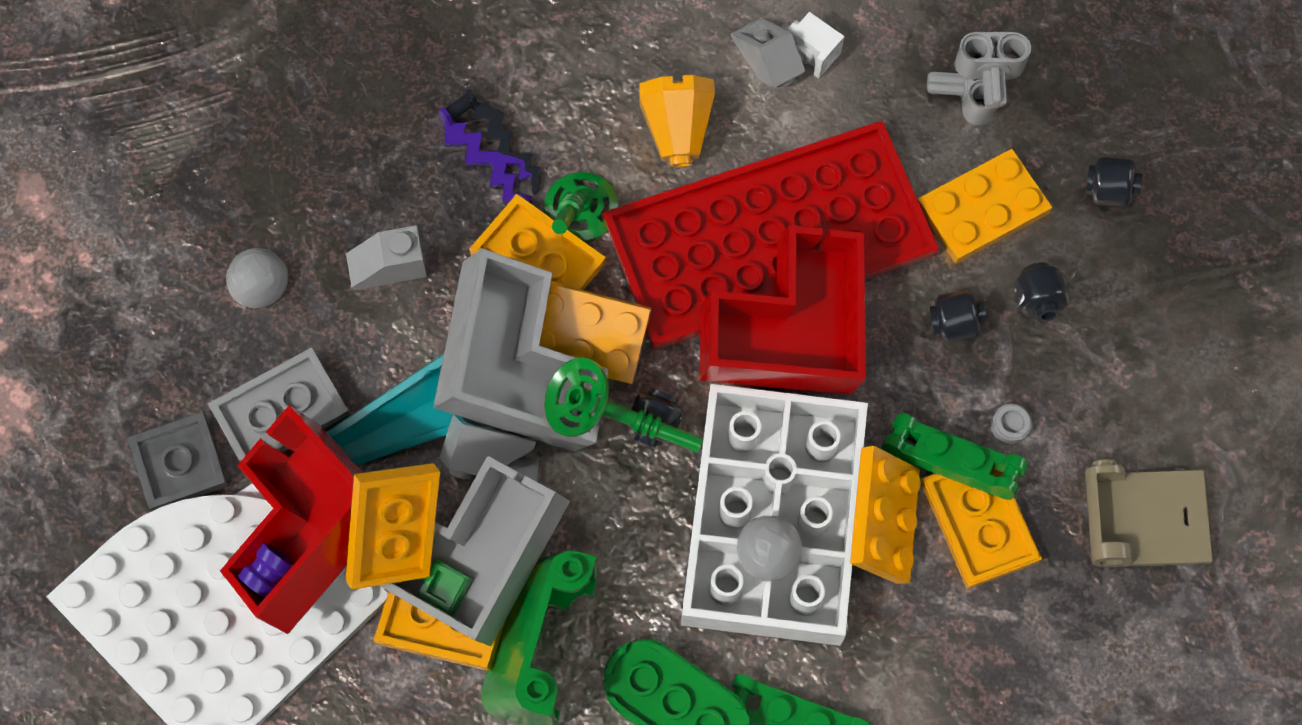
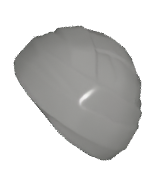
M252 248L239 253L232 260L226 277L227 288L233 299L237 303L249 308H262L278 301L286 291L289 281L288 269L283 260L276 253L263 248Z
M764 515L748 522L740 532L737 541V552L742 566L750 575L766 582L779 581L786 578L797 568L802 556V543L799 533L789 521L777 516Z

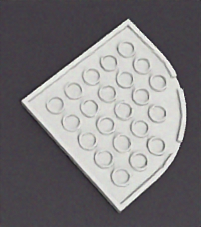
M211 495L181 500L141 516L104 543L46 597L167 725H261L384 606L388 592L380 586L351 590L346 582V567L289 634L257 619L220 570L273 508L264 499L238 495Z

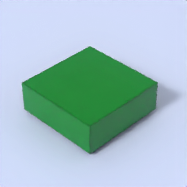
M435 559L430 568V576L425 578L417 596L448 614L455 615L474 578L441 560Z

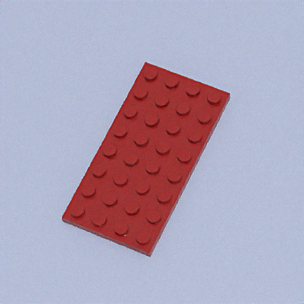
M878 121L602 212L604 223L635 304L652 308L646 332L653 351L700 335L701 306L711 290L777 297V242L788 225L823 228V236L813 249L818 251L819 244L830 229L864 233L865 279L936 256L939 251L883 121Z

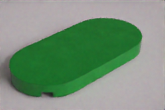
M637 640L626 643L613 652L605 665L603 682L605 683L604 688L608 702L615 711L634 725H751L748 709L735 693L658 641Z

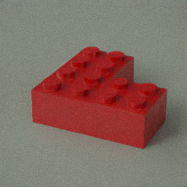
M788 225L777 242V297L711 290L701 306L699 381L853 394L866 380L864 233L830 229L819 244L818 251L813 249L823 236V228Z
M291 405L287 406L266 433L294 451L292 456L290 457L260 438L237 465L273 509L220 570L257 619L286 634L291 632L347 566L354 474L363 473L317 422ZM263 542L272 545L295 563L266 598L253 591L238 577L245 565H250L257 558L256 551Z

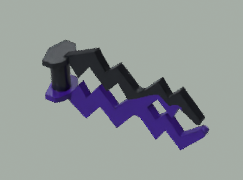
M470 89L448 107H443L438 111L440 120L445 125V147L468 146L465 165H491L493 171L489 188L504 186L502 203H509L516 195V193H512L516 174H505L506 166H520L518 181L531 178L532 194H537L541 167H530L533 154L510 153L512 130L500 128L505 116L504 112L478 102ZM469 109L475 110L472 121L490 120L486 141H500L497 152L479 151L482 132L464 133L467 122L453 123V121ZM518 194L529 203H532V196Z

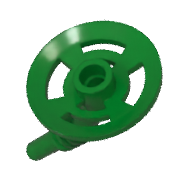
M576 172L561 177L550 187L544 201V213L554 220L552 229L555 233L564 234L568 230L582 241L589 242L602 237L608 232L604 220L601 222L598 219L603 211V199L609 200V210L619 207L616 192L605 179L592 173ZM575 181H590L600 187L593 190L587 186H576ZM562 188L564 191L559 198L558 210L554 211L553 203L555 196ZM597 200V209L592 213V201ZM572 221H586L588 229L576 230L569 228V225Z
M587 358L569 360L555 372L549 382L544 402L545 415L551 428L560 435L566 437L581 436L590 431L603 415L633 427V432L635 433L638 430H641V435L643 436L649 433L650 439L659 437L696 453L700 450L703 442L702 437L662 422V417L657 416L655 419L652 413L646 416L645 410L641 409L639 412L608 401L609 387L607 376L603 368L593 360ZM581 370H591L598 377L597 381L590 376L582 375ZM569 379L573 385L567 391L565 403L559 404L561 390ZM584 383H590L592 389L585 388ZM577 410L582 412V414L577 417L573 414V411ZM566 417L572 422L579 423V427L567 426L562 418Z

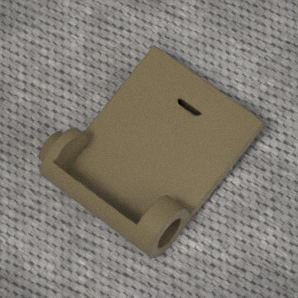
M1110 459L1094 461L1092 467L1085 470L1092 565L1099 567L1212 564L1204 470L1125 473L1124 467L1116 465V461Z

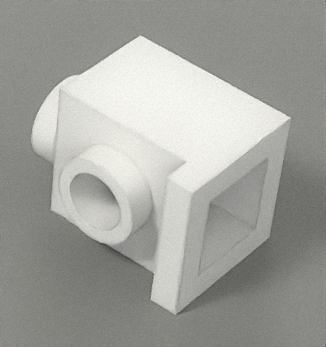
M811 12L801 22L795 20L788 28V31L792 32L802 63L812 65L814 67L813 75L820 79L841 54L844 36Z

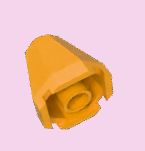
M683 75V81L673 82V76H662L639 83L640 108L661 160L670 162V167L692 166V160L699 159L715 96L714 79L696 75Z

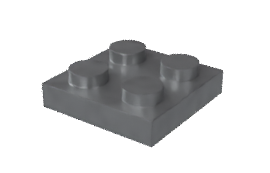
M203 412L127 438L151 512L162 506L185 499L200 497L228 487L210 427Z

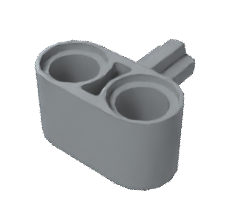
M972 32L965 35L961 40L954 65L956 71L962 77L972 80H983L984 104L991 109H997L998 107L1005 106L1007 103L1005 80L1015 79L1022 74L1031 53V44L1026 36L1017 32ZM968 53L977 54L980 58H972L968 56ZM1005 53L1014 54L1017 56V59L1009 58Z
M969 54V56L972 58H980V56H978L977 54ZM930 72L928 74L927 91L930 94L961 95L963 116L968 122L975 125H985L993 119L996 109H991L986 105H979L975 102V99L984 100L983 80L966 79L959 75V73Z

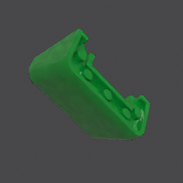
M565 551L538 559L506 618L491 672H486L481 689V701L483 707L490 715L522 725L558 724L560 711L554 708L558 692L556 682L550 674L532 668L549 607L568 612L571 604L577 598L583 596L593 598L598 582L596 556L578 551Z

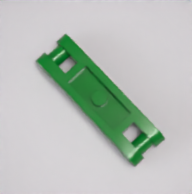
M904 413L897 414L892 424L894 431L892 435L886 436L881 446L885 452L909 464L1006 500L1014 498L1019 488L1016 482L1018 478L1025 475L1029 466L1028 462L1019 455L1002 454L921 424L912 416ZM907 437L916 440V445L907 444L905 442ZM993 470L1003 473L999 477L992 476L991 474Z
M735 674L731 685L734 688L733 693L745 705L749 695L761 699L757 712L748 709L751 725H873L866 720L845 715L759 683L745 675Z

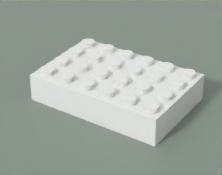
M710 384L681 626L841 646L846 634L852 572L850 557L861 447H864L868 403ZM764 515L780 517L789 521L800 535L802 543L801 560L797 568L782 580L771 582L759 580L750 575L739 560L737 541L740 532L754 518Z

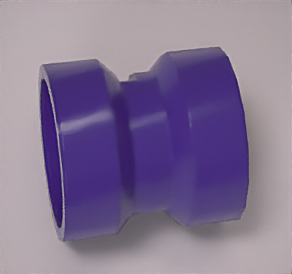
M263 542L256 551L257 558L250 565H245L238 577L249 588L266 598L295 563L272 545Z

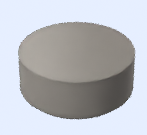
M1017 404L1001 406L995 412L991 421V429L994 436L1002 443L1009 445L1018 444L1025 440L1032 428V419L1029 412Z

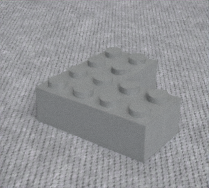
M482 248L462 262L433 408L573 452L596 443L600 420L587 433L578 437H566L558 434L551 428L545 415V394L550 380L563 364L575 359L574 357L539 346L552 273ZM602 367L603 370H604V372H605V374H606V376H607V375H608V369ZM581 370L582 375L590 376L597 381L598 377L591 370ZM569 379L561 390L559 404L565 403L567 391L573 385ZM584 383L585 388L592 389L590 383ZM577 410L573 411V414L575 416H581V414L577 415ZM566 417L562 418L567 426L579 427V423L572 422Z
M487 456L448 528L435 521L431 566L434 560L438 559L474 578L455 615L448 614L417 596L425 578L378 586L473 640L492 646L570 501L546 486Z

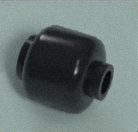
M1101 157L1096 162V165L1089 166L1086 195H1092V200L1096 205L1127 207L1130 205L1133 195L1140 196L1143 174L1135 173V163L1130 159Z
M1044 262L1034 263L1025 267L1014 284L1019 306L1023 314L1027 317L1038 319L1040 322L1052 321L1059 317L1060 312L1067 307L1070 300L1060 269Z
M970 290L941 294L936 298L935 306H929L935 336L941 335L946 343L978 338L981 333L980 324L988 323L984 300L976 301L974 294Z
M651 387L648 393L641 392L637 394L631 410L639 412L641 409L645 410L646 416L652 413L654 419L660 416L662 417V422L677 428L683 416V409L677 404L679 398ZM627 425V427L633 431V427ZM641 430L637 431L634 440L656 448L658 441L669 443V441L659 437L650 439L649 433L643 436L641 435Z

